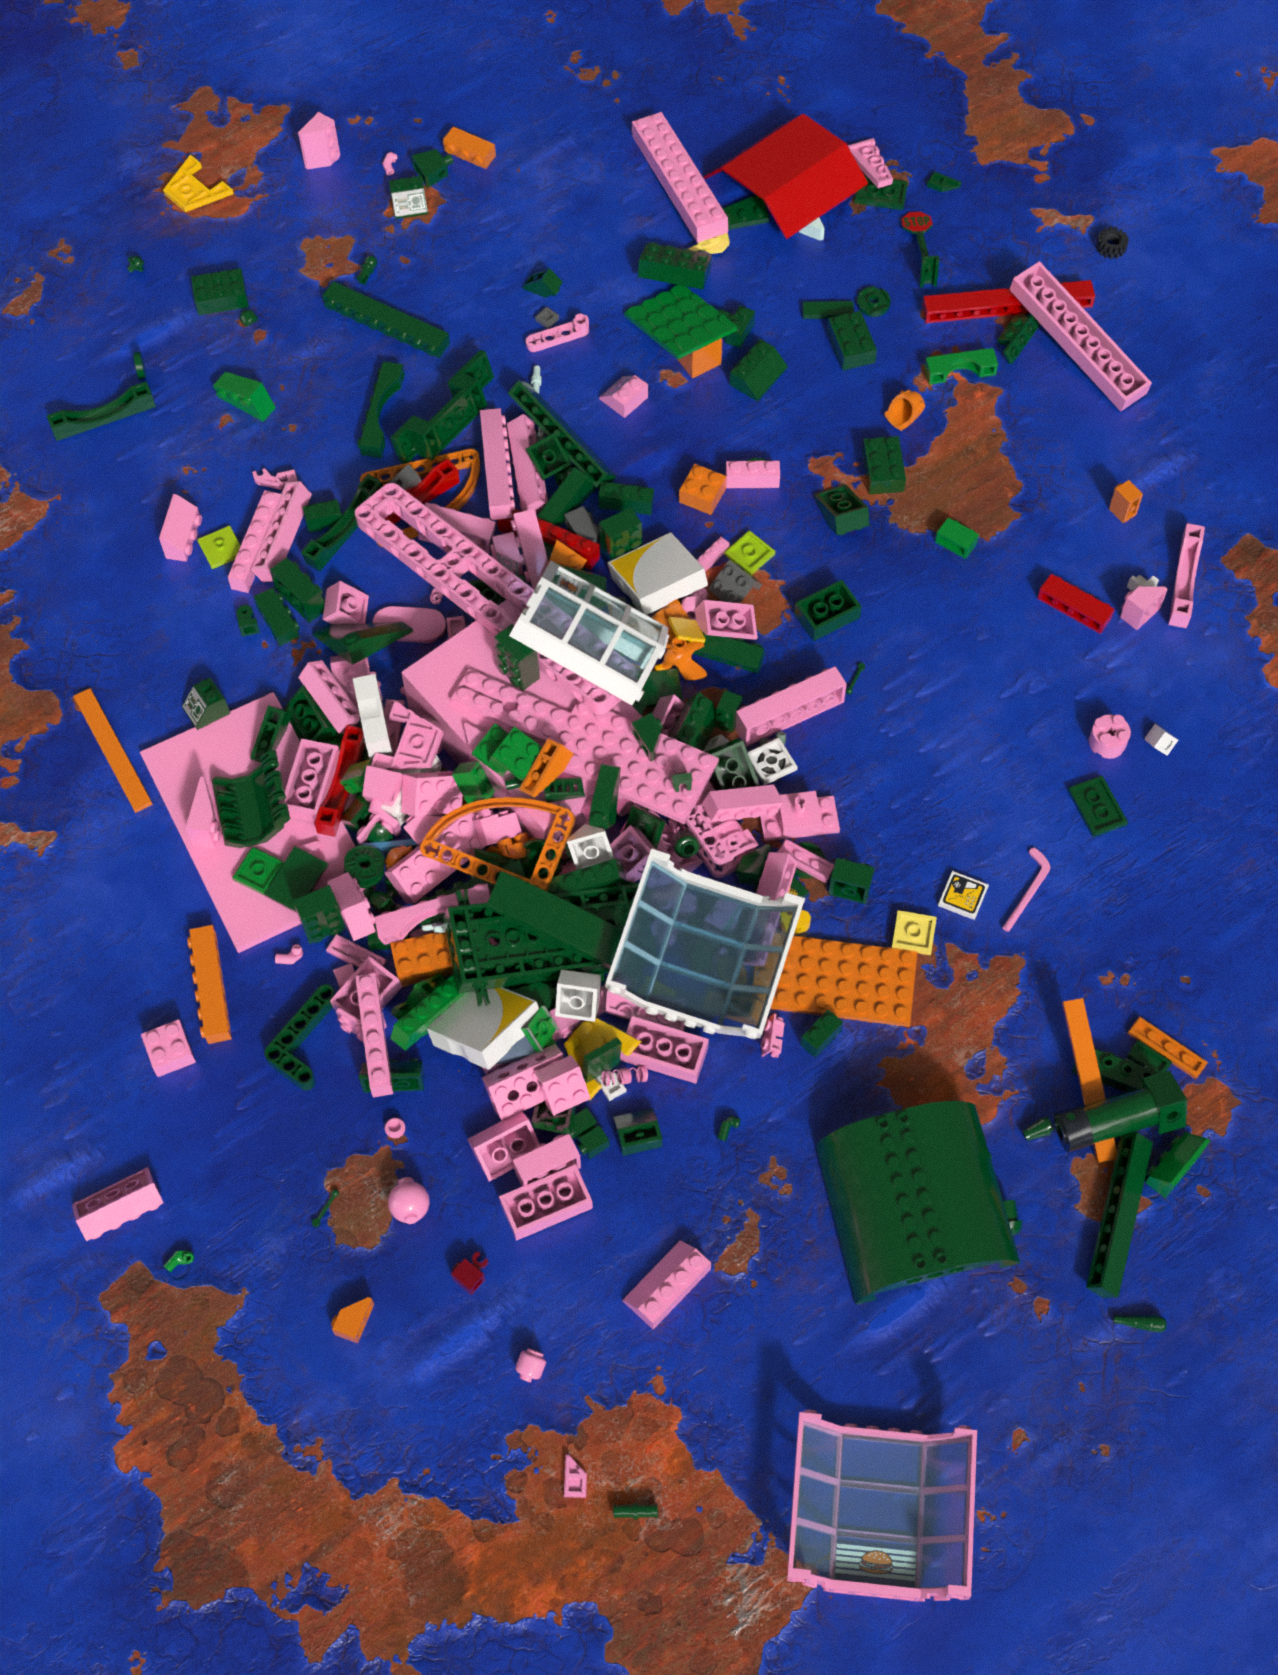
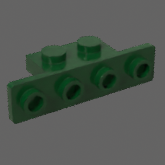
M1032 314L1028 317L1014 316L998 338L1000 345H1008L1004 350V354L1009 364L1014 363L1041 325Z

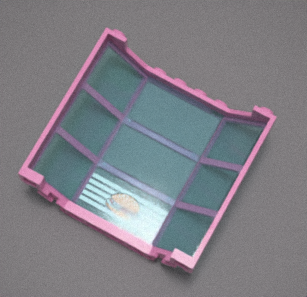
M815 1410L799 1412L787 1581L802 1582V1585L817 1588V1584L822 1585L823 1591L908 1601H925V1599H930V1596H934L935 1601H949L950 1598L969 1600L972 1585L977 1430H971L972 1427L960 1425L958 1428H954L952 1433L924 1435L922 1431L918 1430L904 1433L897 1428H888V1431L879 1430L877 1426H866V1429L857 1428L856 1424L839 1426L821 1420L822 1414H817Z

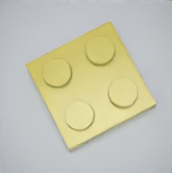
M898 910L892 948L931 955L937 917Z

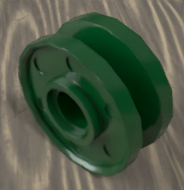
M359 845L353 847L344 858V874L349 873L352 879L356 878L361 888L368 889L374 887L384 876L385 859L382 853L372 846Z

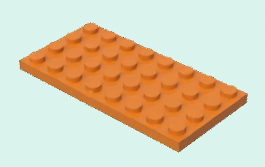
M775 934L772 946L784 947L787 935ZM793 936L770 1009L820 1016L827 1010H830L838 1018L910 1027L917 951ZM769 953L766 966L756 967L754 987L771 988L781 954ZM753 994V999H757L765 1005L768 995Z

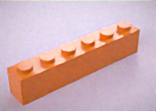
M213 925L189 929L190 937H187L189 949L192 948L193 954L190 955L191 965L195 966V972H192L194 984L198 986V990H195V997L197 1002L200 1001L201 1007L197 1008L199 1020L203 1022V1026H200L201 1036L206 1038L208 1044L231 1040L232 1036L216 931Z

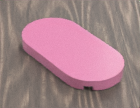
M390 606L379 610L373 619V623L404 622L410 626L413 632L397 640L402 642L431 643L440 636L442 637L446 631L444 616L439 611L429 608Z

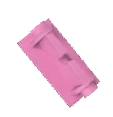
M775 1013L767 1018L763 1029L765 1031L764 1038L761 1041V1056L771 1053L772 1057H779V1054H781L782 1040L777 1039L776 1036L783 1037L785 1023L783 1018L776 1017Z

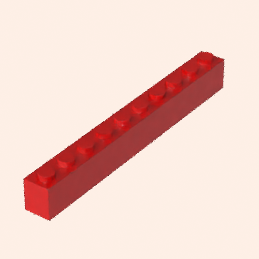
M1091 280L1060 283L1082 308L1093 307L1095 293ZM1010 288L924 296L922 305L925 323L1030 313L1010 291Z

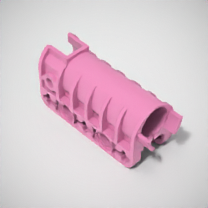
M708 781L685 822L689 828L680 822L678 823L681 830L691 831L699 841L697 854L710 873L716 878H722L735 871L742 857L756 850L755 847L759 844L748 829H742L736 819L711 822L702 804L709 791H716L710 781ZM715 864H717L719 867L723 866L722 872L716 870Z

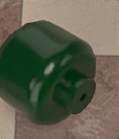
M244 310L241 312L239 320L244 326H250L257 322L258 316L253 310Z

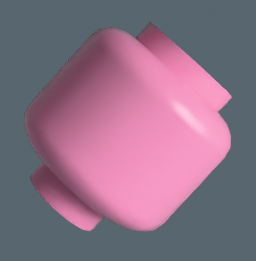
M530 1348L527 1351H522L515 1366V1370L520 1374L519 1378L531 1382L532 1379H540L546 1365V1360L543 1358L544 1354Z

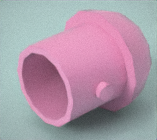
M704 588L687 595L681 601L683 609L691 620H696L695 608L703 600H707L708 593Z

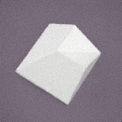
M584 824L567 839V844L577 870L615 859L605 829Z

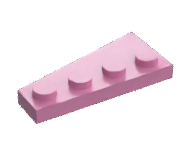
M874 138L848 145L860 169L877 188L892 184V175L884 164L883 157L879 154L878 146H875Z
M607 991L606 1013L629 1021L634 1016L684 1031V1022L676 1020V1022L669 1021L664 1018V1015L658 1013L657 1015L648 1014L645 1012L646 1009L635 1005L618 994ZM634 994L641 999L644 997V994ZM651 995L650 1003L685 1014V998Z

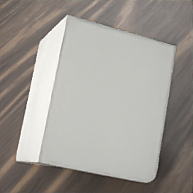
M1141 575L1137 577L1132 576L1129 579L1127 588L1134 591L1138 587H1157L1159 580L1155 576H1152L1148 581Z
M1154 724L1145 737V740L1150 745L1167 756L1178 742L1177 738Z

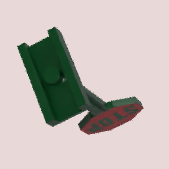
M909 212L901 219L904 230L917 236L922 256L919 278L920 288H923L924 284L932 283L933 287H937L939 256H929L924 238V233L933 227L931 216L922 212Z

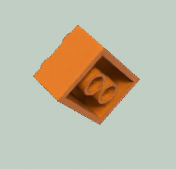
M436 932L390 943L397 977L402 987L417 984L439 973L443 977L454 975L446 932Z

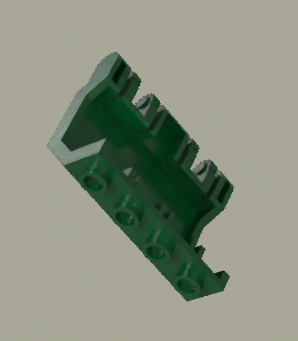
M269 750L260 757L261 764L247 776L234 779L215 776L212 779L225 846L245 848L267 843L285 828L284 824L291 819L288 805L282 803L286 799L281 772L275 770L279 766L275 750Z

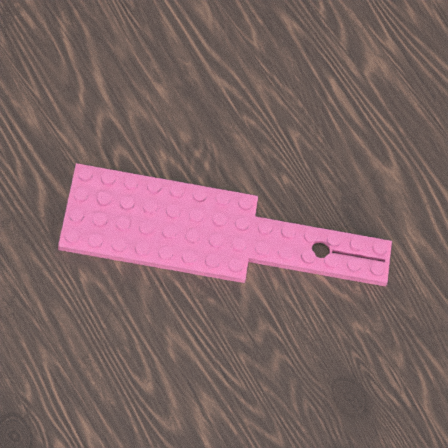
M468 669L450 698L451 703L510 729L516 727L528 737L544 744L548 738L562 744L574 753L564 772L582 778V780L596 785L602 763L620 766L619 796L682 824H685L719 762V758L664 734H661L655 759L650 762L631 733V723L634 721L611 711L602 715L595 714L580 701L577 702L572 712L569 713ZM513 701L517 703L518 708L508 713L503 709V706L506 702ZM691 772V790L687 791L686 785L680 784V792H675L670 774Z

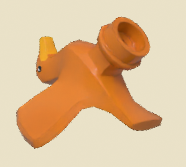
M675 637L671 641V648L664 654L663 662L655 666L656 670L661 671L671 669L675 665L685 680L704 678L707 676L706 671L694 662L691 657L694 651L704 647V643L696 641L687 643L686 640Z

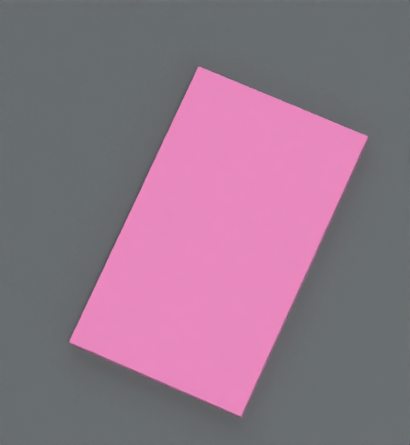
M274 692L230 711L231 714L199 730L194 727L140 752L238 953L301 924L297 913L233 881V875L252 847L285 862L294 846L298 847L319 841L321 845L314 856L328 863V867L312 892L328 886L327 881L344 874V858L347 852L355 847L342 821L340 822L336 837L318 834L315 822L292 817L284 824L285 828L267 843L245 848L224 845L212 779L215 776L229 779L247 776L261 764L250 759L268 705L283 709ZM290 722L286 733L276 749L279 766L275 770L281 772L284 790L286 789L300 745V741ZM200 777H204L219 830H221V838L216 843L215 848L193 845L185 828Z

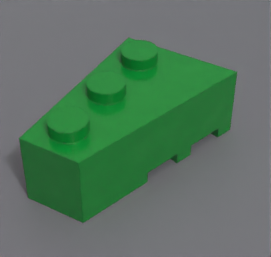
M225 372L213 385L216 395L221 400L230 403L262 422L276 408L261 382Z

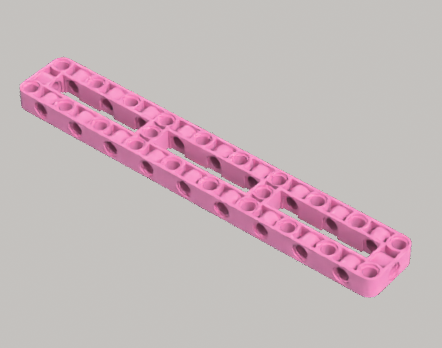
M395 483L384 485L356 508V520L358 527L494 635L499 634L511 624L515 626L517 620L514 621L506 615V612L493 601H488L480 594L479 590L466 580L460 579L468 570L523 612L524 608L529 609L526 605L534 592L533 588ZM394 512L447 554L442 559L436 560L429 555L425 548L416 541L410 540L403 534V531L389 520L386 521L385 518ZM543 597L530 623L562 640L573 619ZM577 624L567 643L599 662L608 647L579 624ZM612 650L605 665L637 683L635 667ZM538 652L539 670L595 714L602 715L607 713L622 700Z

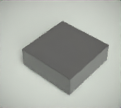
M545 307L535 316V321L547 329L559 320V315L548 307Z

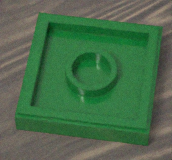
M252 847L232 879L264 895L284 862Z

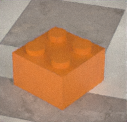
M694 464L679 490V503L712 515L726 490L727 476Z

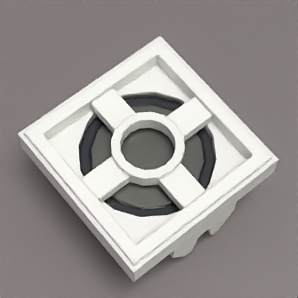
M776 738L748 752L757 779H760L763 785L778 781L783 776L797 770V765L780 738Z

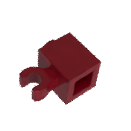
M480 1252L474 1253L472 1257L473 1264L464 1259L462 1262H457L452 1268L451 1276L453 1281L471 1296L485 1281V1276L481 1270L489 1263L487 1258L481 1263L477 1262Z

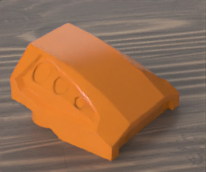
M527 832L513 837L512 840L511 838L501 840L484 851L511 859H520L526 857V849L523 847L524 843L535 839V837L529 838Z

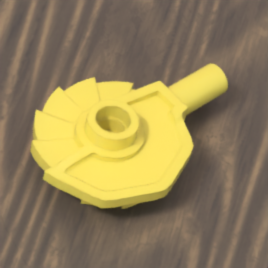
M728 233L698 242L688 249L695 252L701 250L709 254L722 253L730 244Z

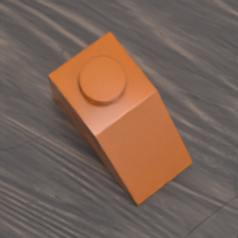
M367 1297L341 1309L339 1314L334 1316L331 1323L334 1335L358 1343L374 1306L372 1298Z

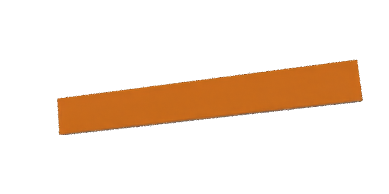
M89 688L74 695L73 697L134 812L137 813L153 805L92 690Z
M1081 998L1064 1001L1062 1005L1084 1105L1104 1100L1105 1094L1084 1000ZM1114 1138L1093 1144L1097 1163L1116 1159L1117 1149Z

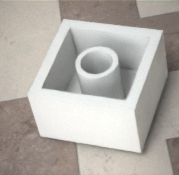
M561 970L557 983L555 1016L595 1022L599 1008L601 975Z

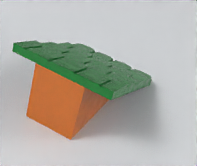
M682 285L674 286L670 291L662 292L657 297L648 299L641 305L631 307L624 312V316L673 355L692 379L721 365L722 338L737 331V326L725 315L720 314L696 293L694 294L690 289Z

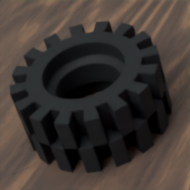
M1109 227V229L1104 228L1098 236L1097 251H1100L1101 256L1105 254V258L1110 256V259H1113V256L1116 259L1119 256L1122 257L1123 253L1125 254L1129 241L1128 236H1126L1127 233H1122V229L1117 230L1118 227H1115V229H1112V227ZM1107 241H1114L1117 245L1109 244Z

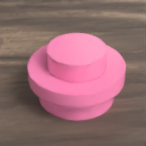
M392 1118L386 1123L385 1132L391 1138H399L405 1132V1124L399 1118Z

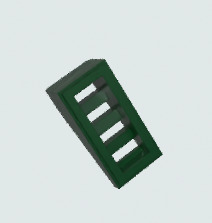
M558 778L544 789L547 803L585 797L582 778ZM573 785H577V786H578V791H577V792H574V786H573ZM566 786H570V792L566 791ZM558 787H562V792L558 791Z

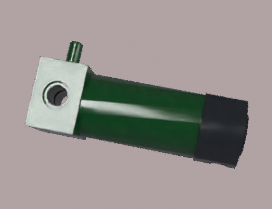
M1169 1070L1143 1078V1088L1056 1112L1054 1114L1055 1128L1061 1145L1066 1152L1085 1148L1094 1143L1155 1126L1157 1132L1162 1134L1186 1127L1187 1098Z

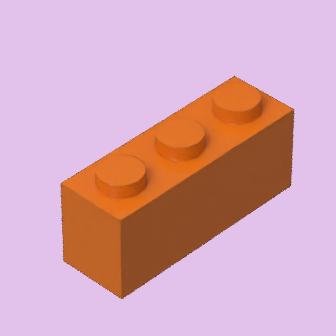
M452 127L443 139L445 152L455 155L462 160L469 161L476 166L486 169L496 157L495 144L456 127Z

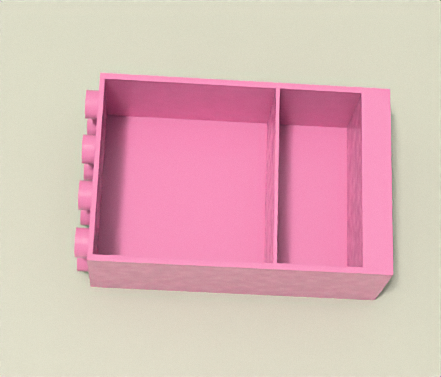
M507 600L498 605L514 621H518L522 614V611ZM476 620L401 672L408 707L416 715L443 731L442 746L458 765L460 763L479 761L495 791L491 798H525L546 802L544 790L535 798L520 791L519 788L507 791L505 781L515 779L516 776L507 771L504 777H501L471 755L473 750L468 745L464 728L465 722L486 734L494 724H497L508 733L512 729L451 703L450 698L468 669L521 691L518 687H514L506 675H502L497 669L498 664L494 648V637L496 635ZM539 670L540 679L524 690L523 693L571 713L578 700ZM620 700L609 710L631 721L642 718L631 704ZM513 701L506 702L503 706V709L508 713L518 708L517 703ZM531 738L533 741H535L536 743H538L540 746H542V747L544 746V743H542V742H540V741H537V740ZM562 772L556 779L578 777ZM582 780L585 797L549 802L569 809L575 814V823L569 837L584 824L589 825L591 804L596 785ZM573 785V786H574V792H577V791H578V786H577V785ZM566 786L567 792H570V786ZM558 787L559 792H562V787ZM618 795L616 813L619 816H624L630 812L632 805L636 803ZM497 808L500 812L508 810L509 813L516 812L522 833L527 832L529 838L535 837V839H547L556 817L555 814L534 809ZM568 813L561 816L564 822L562 826L558 824L557 827H561L564 830L567 829V827H564V823L570 820ZM556 831L553 835L554 840L560 842L563 839V833ZM565 847L561 855L562 860L568 858L564 853L567 851Z

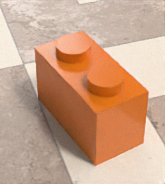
M1130 480L1120 483L1114 488L1109 510L1122 523H1125L1137 515L1143 494Z

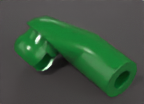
M188 1250L176 1251L163 1267L172 1272L177 1265L193 1262L194 1254Z

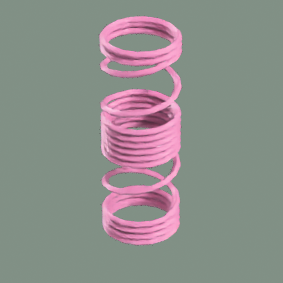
M639 1066L637 1070L635 1069L637 1082L639 1080L646 1082L648 1080L647 1068ZM629 1068L615 1069L613 1073L610 1070L602 1072V1083L604 1086L610 1085V1075L608 1072L612 1075L613 1086L615 1085L613 1076L615 1071H618L617 1079L619 1084H629L632 1080Z

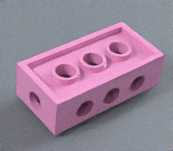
M556 1044L544 1048V1052H536L482 1077L494 1110L501 1121L544 1101L534 1072L564 1058L563 1053Z

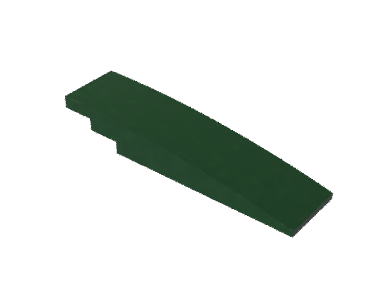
M503 871L500 872L485 907L503 915L502 919L520 926L519 930L611 969L623 934L622 929ZM631 934L627 938V942L639 949L642 948L644 943L642 940ZM624 948L616 972L630 977L638 956Z

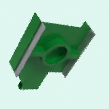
M538 1006L539 1010L528 1026L521 1028L535 1052H544V1048L556 1044L552 1035L559 1028L546 1007Z

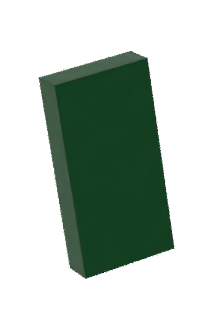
M1139 1040L1136 1041L1126 1058L1133 1060L1136 1064L1150 1066L1159 1073L1167 1071L1172 1064V1061Z

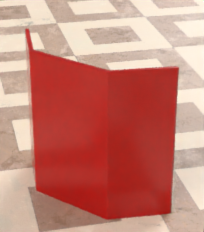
M801 114L782 124L704 176V179H707L724 171L763 199L786 239L868 184L848 145L805 114Z

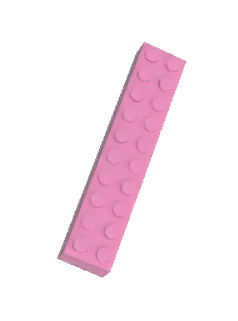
M659 112L632 121V137L697 243L728 233L727 215L663 113Z
M1040 261L1013 278L1010 291L1120 411L1147 394L1152 382Z

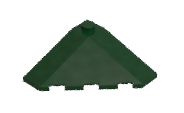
M404 622L327 625L315 631L313 636L354 665L412 633L413 629Z

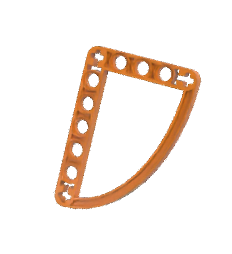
M467 449L436 456L432 461L422 459L369 471L361 475L360 483L369 474L374 478L377 477L384 486L408 464L414 470L417 467L424 468L422 472L415 471L421 479L430 473L434 468L432 467L433 464L441 463L446 459L450 461L457 459L459 462L454 465L458 470L472 467L469 480L461 493L445 507L459 511L470 499L478 485L480 477L479 454L475 449ZM387 474L390 476L387 480L381 479L383 475ZM412 526L401 530L409 539L419 536V532Z
M504 797L479 800L454 809L437 821L423 839L420 851L425 857L492 884H496V874L503 871L547 891L575 823V814L569 809L533 799ZM515 807L540 810L556 815L531 879L438 843L436 839L449 825L458 819L481 810ZM568 813L570 820L564 823V827H567V829L564 830L561 827H557L558 824L562 826L564 822L561 816ZM556 831L563 833V839L560 842H556L553 838ZM432 843V848L439 850L438 854L431 851L428 853L426 846H430ZM550 849L556 852V857L553 860L546 858V852ZM450 850L452 852L451 860L444 861L443 853ZM467 857L470 860V865L467 868H462L460 861ZM484 864L487 866L488 871L485 875L481 876L478 873V868ZM541 868H547L549 872L548 876L544 879H541L538 874Z

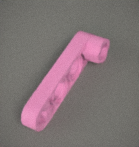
M577 314L572 322L528 336L526 338L527 349L531 352H537L586 336L589 333L588 316ZM569 331L570 334L562 335L561 332ZM547 336L554 337V339L550 341L546 340L545 338Z

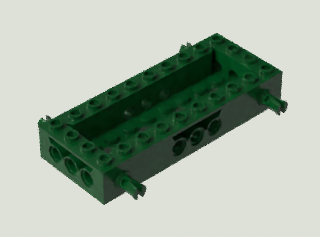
M622 882L611 885V887L553 895L612 923L624 931L639 883L622 885ZM464 889L463 897L460 890L455 892L458 906L447 908L443 917L457 993L475 991L478 1007L482 1005V998L485 1006L490 1004L488 989L531 984L539 981L559 980L561 970L589 974L610 972V969L545 940L540 938L535 941L530 940L527 935L528 933L519 930L520 926L502 919L503 915L485 908L487 903L470 905L467 889ZM638 907L629 934L642 940L644 943L641 950L656 958L647 914ZM491 937L497 938L499 945L492 946L488 939ZM639 956L631 973L632 985L636 984L637 979L639 984L645 982L641 968L651 965V963Z

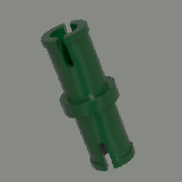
M633 1502V1504H614L613 1515L614 1518H633L634 1520L649 1517L658 1518V1503L638 1504V1502Z

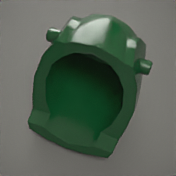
M533 839L524 843L526 866L531 877L546 842L545 839ZM550 849L546 852L548 860H553L556 857L555 850ZM561 857L553 877L558 876L562 872L563 861ZM541 868L538 874L541 879H544L548 876L549 872L547 868Z

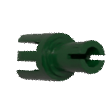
M372 887L365 889L364 896L370 900L371 907L381 914L387 911H396L397 907L393 899L386 893L375 891Z

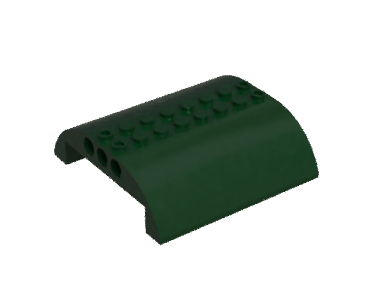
M942 1101L901 1109L844 1126L824 1137L816 1145L856 1305L877 1300L875 1295L877 1293L995 1263H999L1000 1268L1020 1264L975 1104L965 1101Z

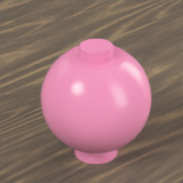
M410 1177L400 1179L398 1185L391 1190L388 1197V1207L393 1217L407 1224H413L423 1218L429 1208L428 1192L421 1184L414 1182V1179Z

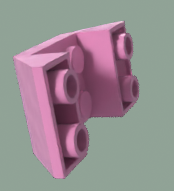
M341 656L330 657L332 675L359 711L353 678L370 675L368 657L354 665Z

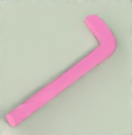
M1036 848L1030 849L1028 853L1038 862L1041 870L1004 924L1003 930L1006 932L1011 930L1017 918H1019L1050 871L1048 860Z

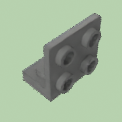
M729 560L708 589L723 602L741 604L752 588L759 590L763 584L739 564Z

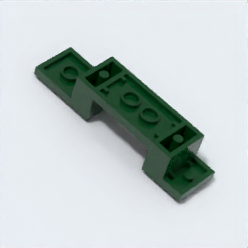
M479 350L447 382L453 398L429 422L413 415L390 437L401 464L408 463L416 454L432 461L480 414V410H484L488 406L482 389L494 378L485 351Z

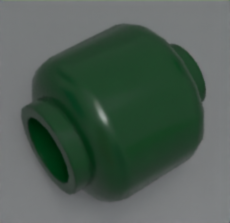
M681 830L674 835L672 846L678 856L691 858L699 850V841L691 831Z

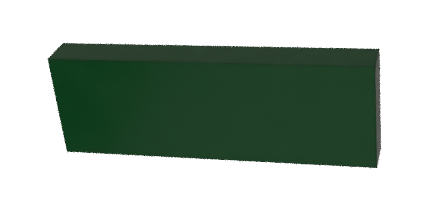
M854 301L803 302V319H828L854 312Z

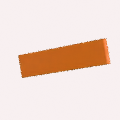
M1140 1016L1128 1032L1130 1036L1172 1061L1173 1065L1194 1079H1197L1208 1063Z

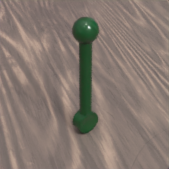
M858 664V671L849 688L846 689V694L850 695L853 693L852 689L861 671L865 670V664Z
M332 1190L331 1197L316 1219L312 1220L314 1227L320 1226V1220L334 1198L339 1196V1190Z

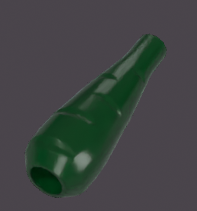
M1114 1315V1324H1122L1156 1333L1166 1330V1319L1162 1316Z

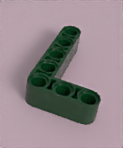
M328 984L321 985L266 1047L264 1052L268 1064L300 1089L306 1091L311 1090L315 1086L314 1074L308 1066L292 1054L333 1008L330 1000L335 996V991ZM331 994L329 998H323L324 995ZM312 1009H319L314 1014L310 1013ZM301 1023L306 1024L303 1028H297ZM288 1038L292 1039L290 1043H283ZM275 1053L279 1054L275 1059L270 1058ZM288 1065H295L293 1069L286 1070ZM310 1076L307 1081H301L302 1077Z

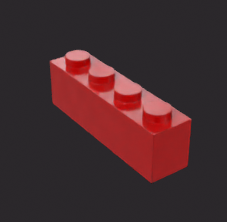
M1053 574L1048 577L1040 588L1037 598L1100 634L1112 619L1115 610L1109 604L1101 602L1093 595L1083 592L1077 586L1071 585Z

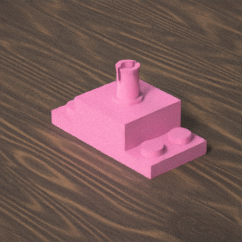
M816 791L780 795L783 804L778 812L773 816H760L764 842L840 832L834 796L817 798Z

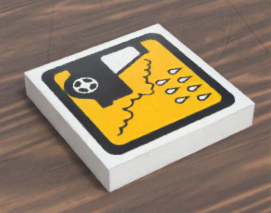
M952 871L938 906L975 920L989 885Z

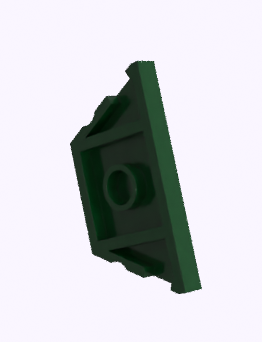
M545 1101L535 1105L532 1117L533 1127L567 1135L571 1134L576 1106L553 1116Z

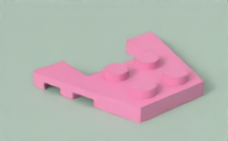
M395 701L389 717L391 720L407 723L394 757L375 753L371 766L390 771L431 768L444 734L443 731Z

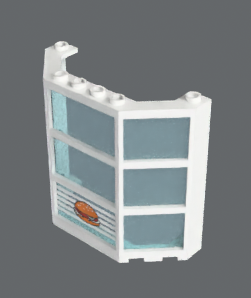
M550 561L526 605L529 609L524 608L509 636L631 705H633L635 700L639 702L644 693L642 688L657 659H661L666 650L665 648L670 636L667 634L669 628Z

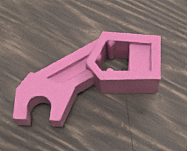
M262 469L263 475L258 476L256 471L252 472L256 484L279 489L282 492L286 482H298L294 470L277 473L276 477L271 476L266 469Z

